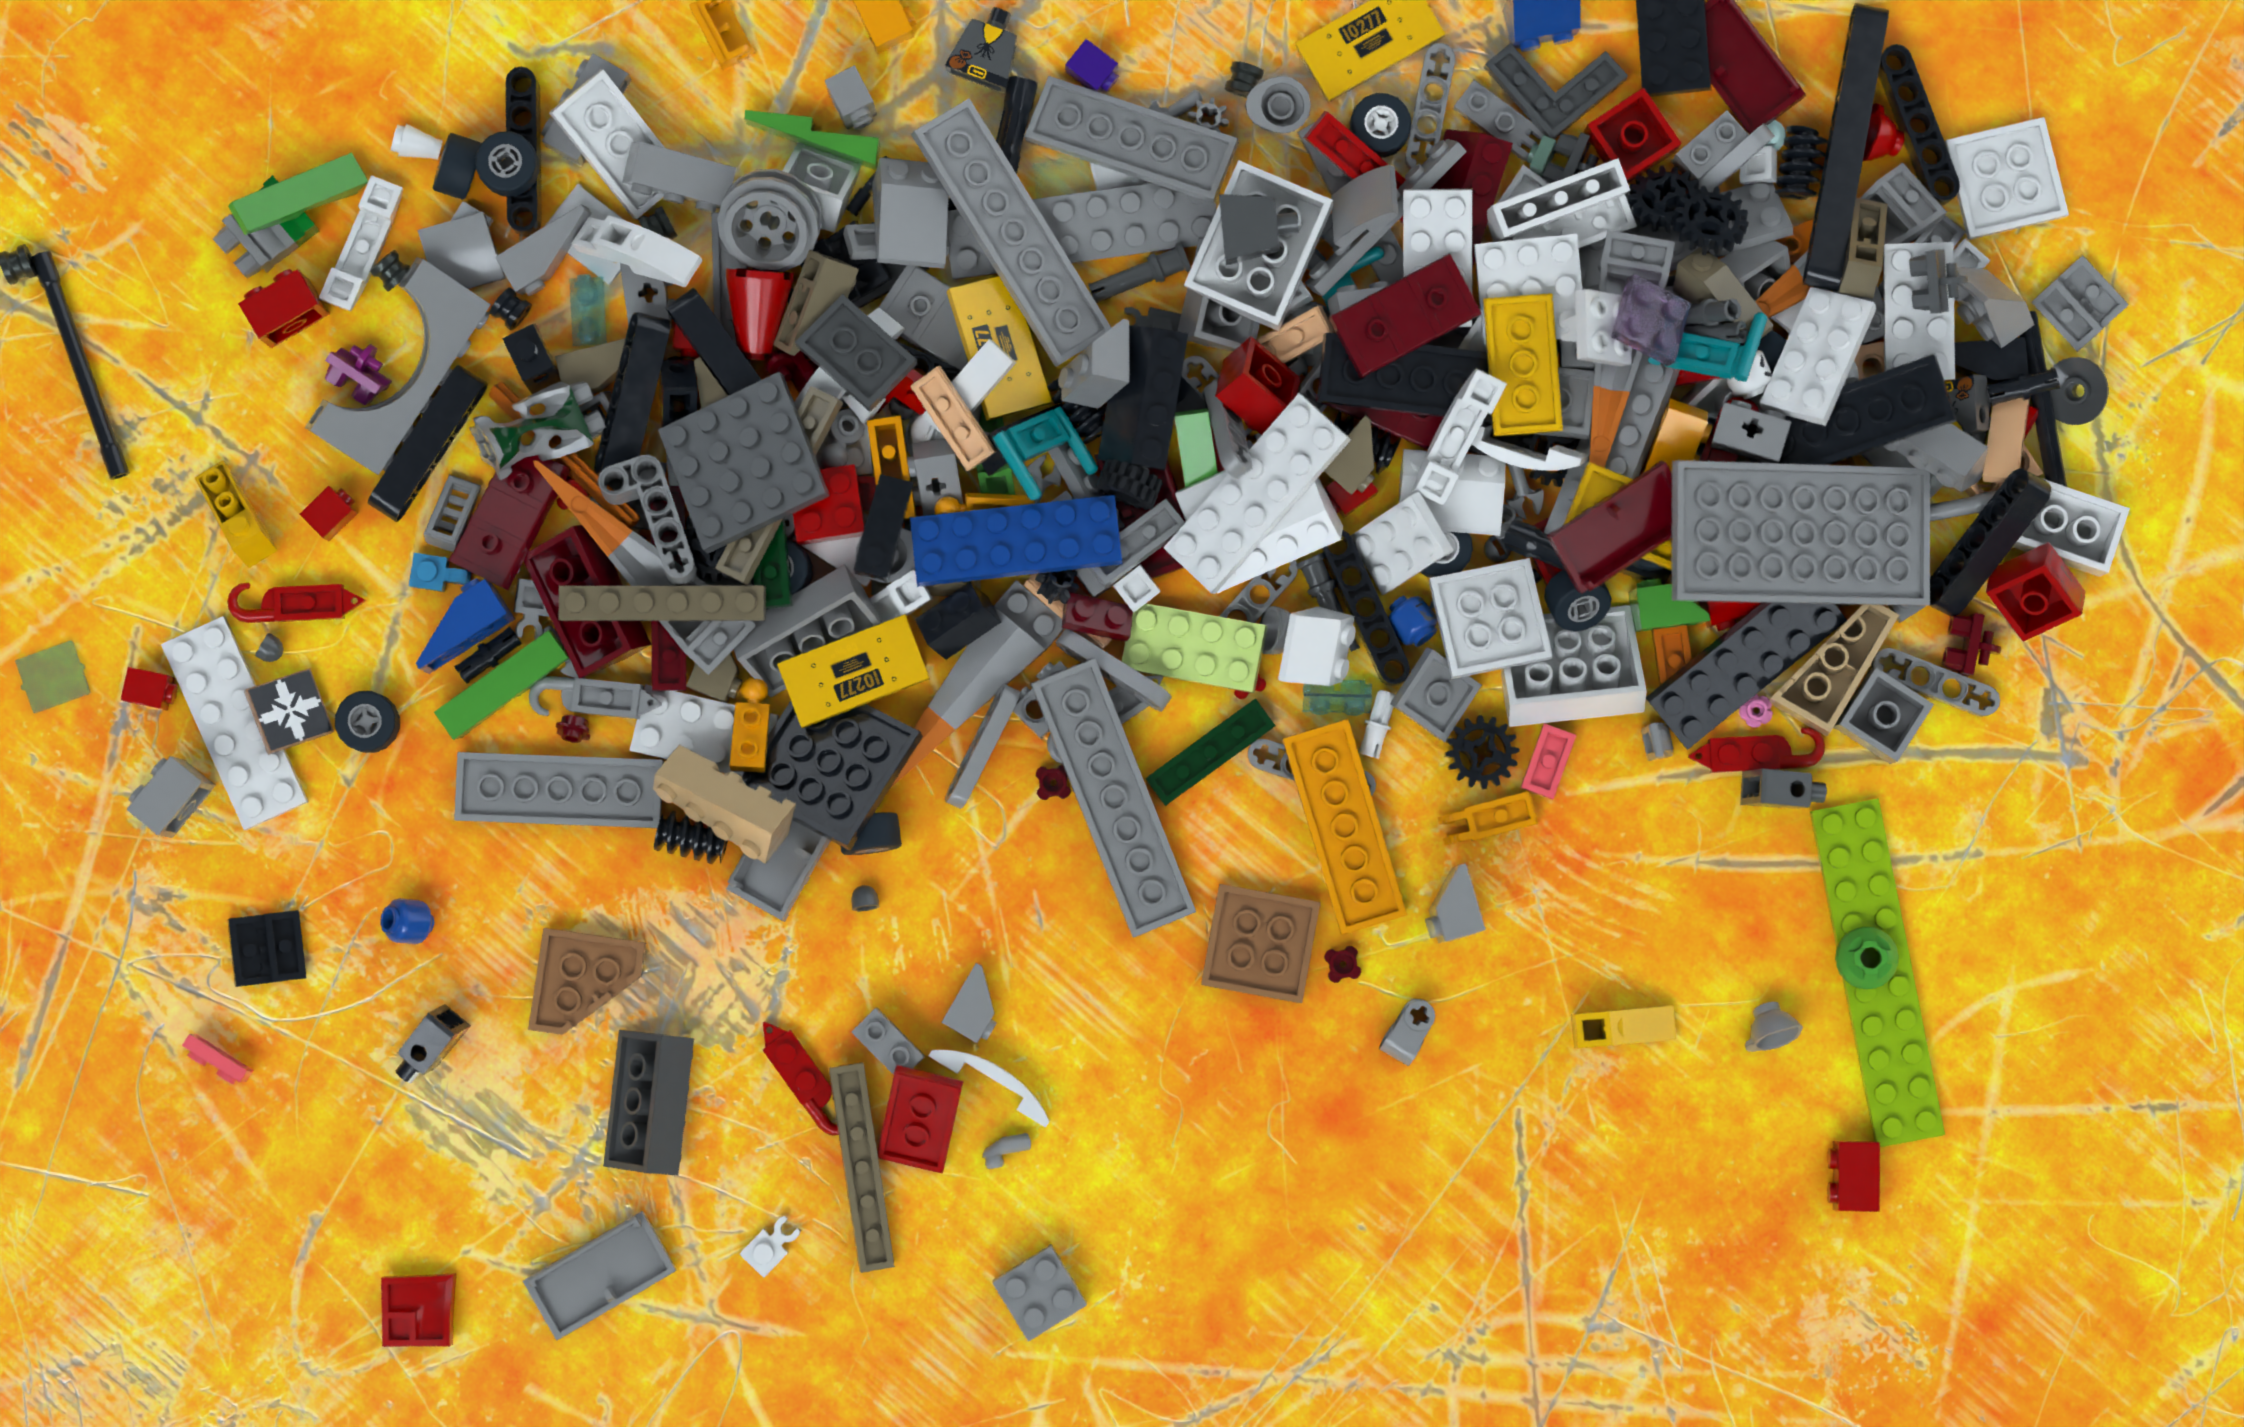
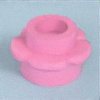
M1756 694L1739 708L1740 717L1750 727H1760L1761 724H1767L1773 715L1771 711L1772 703L1769 702L1766 696H1758ZM1755 707L1759 708L1758 714L1753 712Z

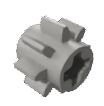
M1211 97L1209 103L1206 104L1196 100L1197 112H1188L1187 118L1195 120L1197 125L1220 132V126H1229V120L1221 118V115L1227 110L1226 105L1218 108L1214 105V97ZM1204 113L1209 117L1215 115L1214 125H1210L1209 122L1201 123Z

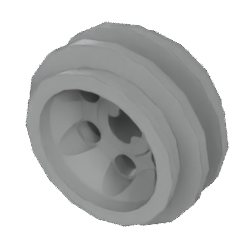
M756 169L740 176L727 190L717 216L719 237L729 254L744 266L758 271L784 272L801 265L806 259L809 249L814 250L823 224L821 206L812 189L797 176L778 169ZM758 201L756 206L748 205L749 202ZM744 220H749L753 227L749 229ZM785 232H792L795 237L787 240L783 234Z

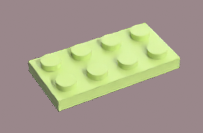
M1146 603L1133 613L1131 636L1125 642L1122 662L1141 673L1162 675L1168 678L1255 693L1268 626Z

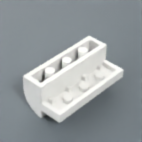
M1619 159L1492 205L1487 210V219L1493 242L1577 233L1578 247L1580 249L1606 239L1607 230L1626 232L1634 229L1637 225L1625 196L1630 191Z

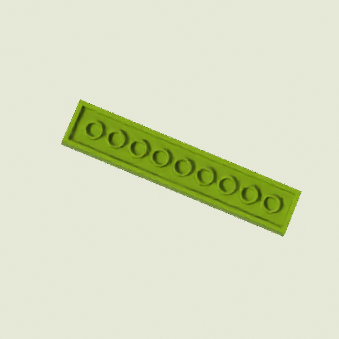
M1879 798L1810 811L1836 949L1843 936L1849 931L1860 927H1874L1890 936L1897 947L1899 955L1896 972L1887 983L1878 988L1860 989L1850 985L1843 979L1874 1141L1880 1142V1147L1943 1136L1945 1131ZM1868 947L1862 951L1860 959L1865 967L1874 968L1880 961V954L1875 948Z

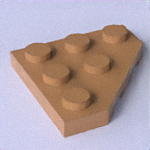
M543 928L528 1030L564 1035L642 977L647 943Z

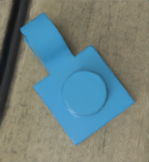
M414 553L409 587L445 592L446 582L465 585L470 582L472 572L449 568L450 561H448L449 558Z

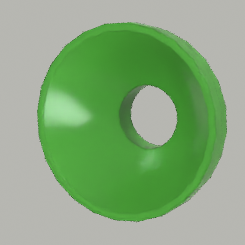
M1860 927L1849 931L1838 943L1835 954L1836 967L1839 974L1850 985L1860 989L1878 988L1887 983L1896 972L1899 960L1898 950L1894 941L1888 934L1874 927ZM1868 947L1875 948L1880 954V961L1874 968L1865 967L1860 959L1862 951Z

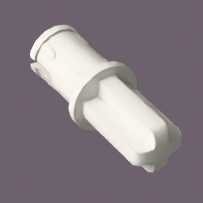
M1385 690L1377 692L1370 719H1365L1364 722L1367 723L1358 753L1379 759L1387 730H1391L1388 723L1393 710V706L1390 703L1395 697L1394 693Z

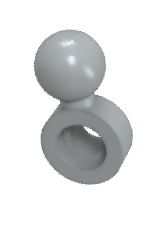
M852 410L839 411L829 429L830 436L834 441L824 447L821 453V461L826 468L845 466L848 461L846 446L856 443L863 435L864 424ZM842 422H851L853 431H845L842 428Z

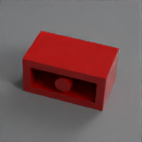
M1833 1141V1148H1828L1827 1153L1828 1168L1833 1169V1183H1828L1827 1186L1828 1203H1833V1210L1880 1212V1142Z

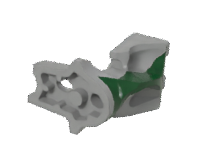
M582 381L570 385L558 382L516 402L512 407L514 411L519 412L522 417L508 423H496L488 416H478L473 419L475 425L469 429L478 445L482 461L492 466L499 480H502L512 473L511 466L523 458L538 455L541 461H546L592 446L594 444L592 436L598 434L606 426L599 411L594 410L586 415H582L579 405L593 399L588 383ZM536 404H543L545 406V411L542 414L531 415L529 412L530 407ZM532 430L534 437L530 444L523 445L521 443L522 435ZM558 435L561 438V443L555 448H551L549 440L553 436Z

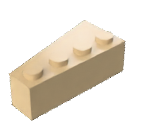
M1862 605L1769 699V702L1807 726L1828 736L1899 617V614L1883 605Z
M678 745L655 773L653 790L656 791L662 800L668 803L673 802L682 808L689 818L697 822H703L712 828L719 838L730 840L739 846L742 852L751 859H758L766 864L789 835L795 803L787 799L782 804L770 798L772 796L771 791L762 786H759L756 790L746 786L742 776L732 771L725 774L719 772L715 762L681 745Z

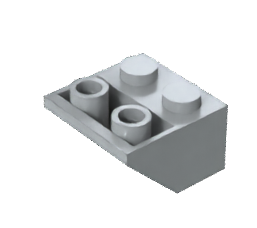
M1957 267V276L1967 275L1968 283L1958 284L1959 297L1954 298L1959 304L1957 312L1967 325L1970 323L1974 324L1979 334L1986 341L1991 339L1999 347L2003 348L2035 325L2026 302L1987 269Z

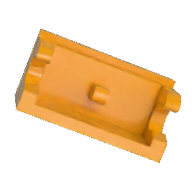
M698 0L689 4L722 71L755 55V51L728 0Z

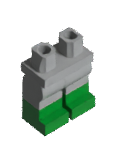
M272 175L263 183V187L260 190L279 182ZM303 212L296 219L244 235L233 214H229L222 220L226 226L217 233L213 240L226 255L240 243L247 249V252L237 259L234 264L246 278H249L261 269H264L266 273L275 267V264L286 258L320 230L307 214Z

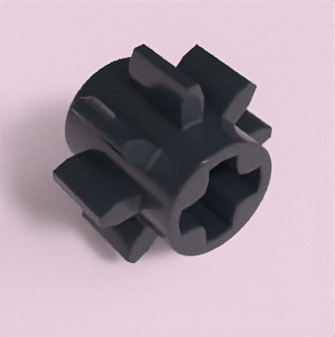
M1065 570L1038 573L1035 580L1040 582L1041 586L1037 594H1042L1048 599V604L1058 600L1066 604L1070 598L1069 592L1076 593L1079 589V585L1073 583L1078 572Z

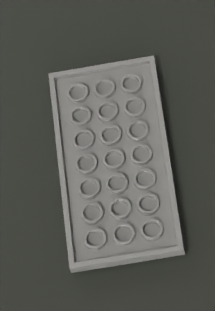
M1672 461V601L1930 605V472L1925 469L1907 467Z

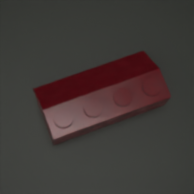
M1446 129L1442 140L1450 139L1457 141L1467 152L1430 189H1472L1474 265V244H1480L1488 222L1487 210L1494 204L1513 143L1479 132Z
M582 525L570 527L527 553L523 562L579 679L623 661L651 645L641 621H559V586H623L611 560Z

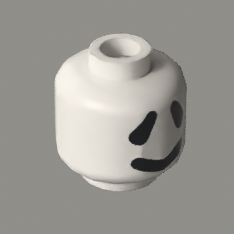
M1757 350L1746 382L1738 381L1733 377L1732 379H1726L1732 394L1736 396L1742 395L1743 399H1749L1765 392L1767 384L1772 379V372L1764 353Z

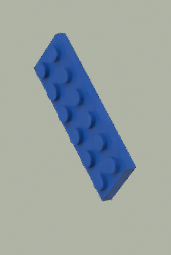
M1115 495L910 517L917 587L1122 564Z

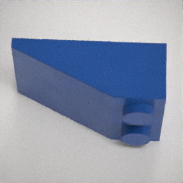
M1507 0L1503 8L1509 41L1515 48H1520L1521 52L1538 49L1541 47L1540 43L1553 41L1554 45L1571 42L1574 40L1573 36H1576L1581 28L1580 0Z
M478 578L473 579L460 588L462 593L455 597L416 662L420 670L431 674L516 620L496 587L486 579L479 581Z

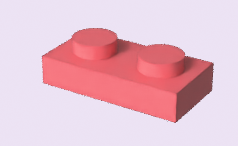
M1544 723L1520 788L1553 800L1576 735Z
M189 1034L182 1045L190 1051L187 1055L189 1058L203 1066L207 1062L219 1069L216 1074L231 1084H234L236 1080L238 1082H247L254 1071L198 1034Z

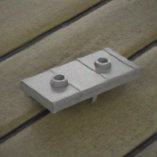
M907 265L879 308L905 328L900 335L901 338L925 354L962 370L967 365L968 360L946 292L951 287L919 266Z
M792 820L789 835L766 864L758 859H751L743 853L727 881L729 885L726 889L785 922L831 840Z
M641 1211L523 1280V1283L557 1341L674 1273L677 1269L644 1211Z

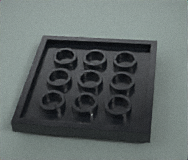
M790 701L768 735L765 773L744 772L742 778L746 786L754 790L762 786L771 791L772 796L770 798L781 804L785 799L795 803L793 821L851 851L923 736L920 731L867 704L801 728Z

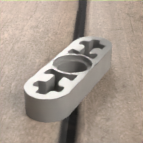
M1764 123L1760 125L1698 180L1699 189H1701V186H1705L1708 192H1713L1716 186L1719 187L1767 145L1775 135Z

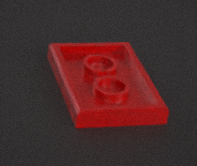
M896 1065L877 1151L878 1159L943 1174L964 1081Z

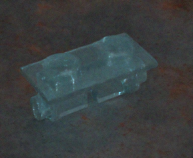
M581 274L577 278L569 279L573 346L607 343L603 277H591L590 274Z
M1343 680L1340 683V691H1334V685L1303 684L1302 712H1311L1316 715L1339 712L1351 716L1370 713L1372 684L1365 683V680Z

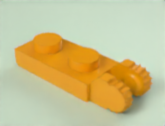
M1530 791L1465 807L1463 811L1438 817L1439 825H1449L1466 818L1469 830L1460 834L1447 835V837L1443 838L1445 846L1469 839L1475 841L1539 824Z

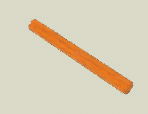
M504 382L494 385L491 388L489 397L513 420L522 418L519 412L514 411L512 407L513 404L521 399ZM531 409L529 410L531 415H536ZM532 430L526 432L531 438L534 437ZM558 435L553 436L549 440L551 448H555L561 443V438ZM575 452L554 459L556 462L571 469L569 475L608 513L630 529L638 523L640 516L628 503L614 505L604 499L598 484L599 475ZM607 485L608 490L614 491L609 485Z

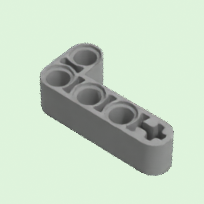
M641 455L603 469L599 474L598 484L604 499L610 504L619 505L640 498L668 581L674 586H688L692 584L697 575L696 566L659 460L651 455ZM645 469L657 471L654 478L650 480H643L639 476ZM618 479L624 482L621 489L617 491L607 489V485L612 480ZM656 500L667 502V506L661 511L656 512L650 509L651 504ZM675 531L678 533V536L673 542L666 543L660 540L663 533ZM679 554L684 572H677L672 556Z

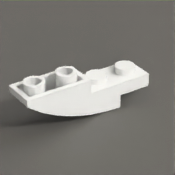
M609 215L605 221L588 217L571 243L577 252L628 265L635 274L683 287L687 286L703 261L699 255L660 234Z

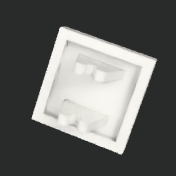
M1589 289L1575 291L1576 315L1561 321V326L1569 329L1568 333L1561 335V340L1576 342L1577 360L1615 366L1632 365L1630 297Z

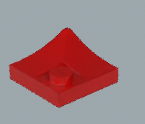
M456 1273L381 1277L382 1347L453 1345Z

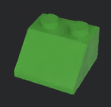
M1661 579L1640 581V583H1636V589L1628 592L1635 632L1683 625H1699L1710 621L1709 613L1695 602L1672 601V585H1662Z

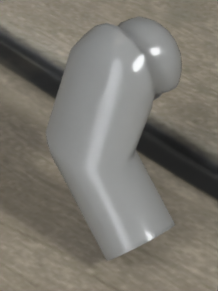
M1028 1133L1002 1137L987 1147L983 1152L985 1166L988 1169L1002 1167L1004 1165L1002 1155L1030 1150L1031 1140Z

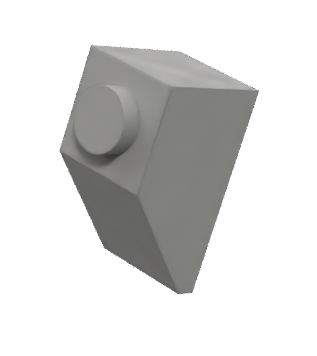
M976 963L941 1023L978 1043L980 1038L985 1040L989 1038L997 1022L992 1020L995 1011L983 966Z

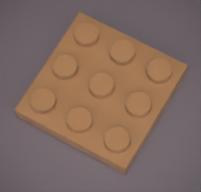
M1219 884L1201 985L1302 1003L1320 902Z

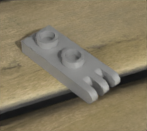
M1475 80L1472 81L1453 107L1456 112L1486 134L1513 143L1511 152L1527 162L1529 153L1522 149L1521 146L1524 144L1531 150L1534 143L1538 144L1529 137L1530 134L1540 140L1543 137L1541 131L1530 120Z

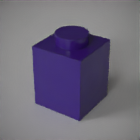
M1087 39L1084 40L1065 64V72L1085 88L1100 93L1102 90L1108 92L1119 78L1116 74L1118 63Z

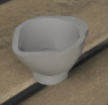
M1270 606L1263 613L1260 624L1268 626L1263 654L1274 655L1283 653L1290 618L1288 610Z
M1778 1002L1764 1003L1753 1010L1755 1020L1751 1025V1039L1746 1041L1745 1048L1749 1052L1782 1047L1797 1039L1801 1034L1803 1026L1790 1014L1781 1011Z

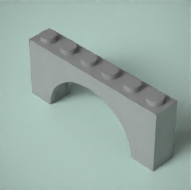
M416 257L398 285L415 302L423 323V349L418 365L410 379L393 396L368 407L345 408L323 399L304 427L377 475L382 470H387L396 456L394 451L400 442L405 443L414 429L413 422L419 413L424 414L434 399L431 396L438 385H443L452 372L450 366L455 358H461L466 353L471 344V341L468 340L475 328L479 330L483 327L490 315L487 310L491 304L419 257Z

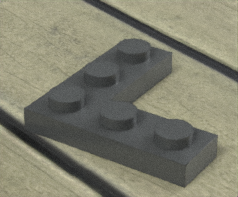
M1511 43L1484 66V69L1541 133L1552 139H1556L1628 78L1624 70L1605 51L1557 92H1554Z

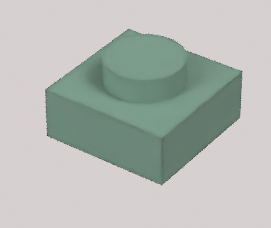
M1543 135L1540 144L1534 143L1529 152L1527 162L1531 163L1530 170L1541 177L1547 164L1553 160L1556 140Z

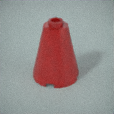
M726 268V282L736 344L741 352H745L744 356L746 359L765 360V354H772L773 344L780 328L794 281V273Z

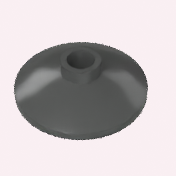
M2070 357L2056 363L2052 368L2055 367L2058 378L2054 379L2059 380L2060 389L2050 390L2055 419L2068 425H2082L2091 422L2100 415L2108 400L2109 387L2104 372L2093 361L2082 357ZM2078 385L2084 387V395L2082 397L2076 394Z

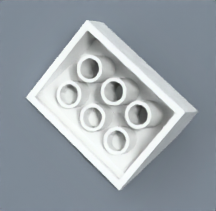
M1238 160L1224 194L1275 198L1276 214L1297 212L1299 233L1278 235L1280 247L1278 252L1226 265L1219 203L1184 283V287L1246 318L1279 331L1333 209V200Z
M1226 470L1176 491L1175 495L1185 521L1192 516L1227 476L1228 472ZM1319 477L1217 593L1341 540L1343 525Z
M1630 605L1610 607L1606 616L1598 624L1581 631L1565 630L1555 622L1552 614H1543L1553 657L1549 660L1501 669L1503 695L1509 727L1643 713L1645 711L1647 690Z

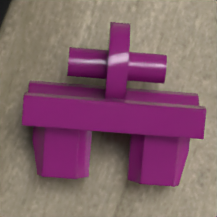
M372 344L368 345L364 350L354 345L350 352L340 348L336 353L330 352L325 360L330 364L325 380L340 388L345 385L349 377L358 384L351 396L363 405L371 403L378 393L387 390L392 383L390 379L378 372L383 363L374 358L377 353V347Z

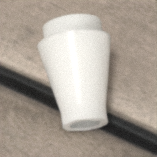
M408 124L406 126L397 125L390 151L397 152L398 156L432 158L438 160L443 140L436 139Z

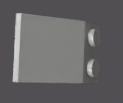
M880 157L872 183L877 262L944 269L946 264L948 193L928 162Z

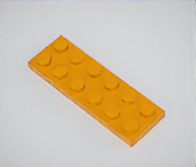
M1348 718L1282 738L1341 935L1406 916L1407 913Z

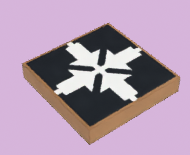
M310 668L248 688L244 691L268 755L334 732Z

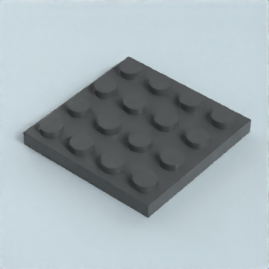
M780 372L658 429L700 544L706 553L717 550L830 496L785 377Z

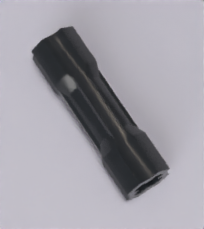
M1010 76L996 142L1017 174L1021 147L1038 82L1018 76Z
M1516 519L1512 521L1503 540L1506 549L1525 557L1536 558L1566 571L1547 537L1548 534L1521 520Z

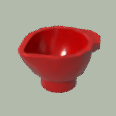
M1878 103L1872 106L1863 161L1879 159L1885 155L1895 157L1904 144V132L1897 130L1894 122L1884 114V107Z

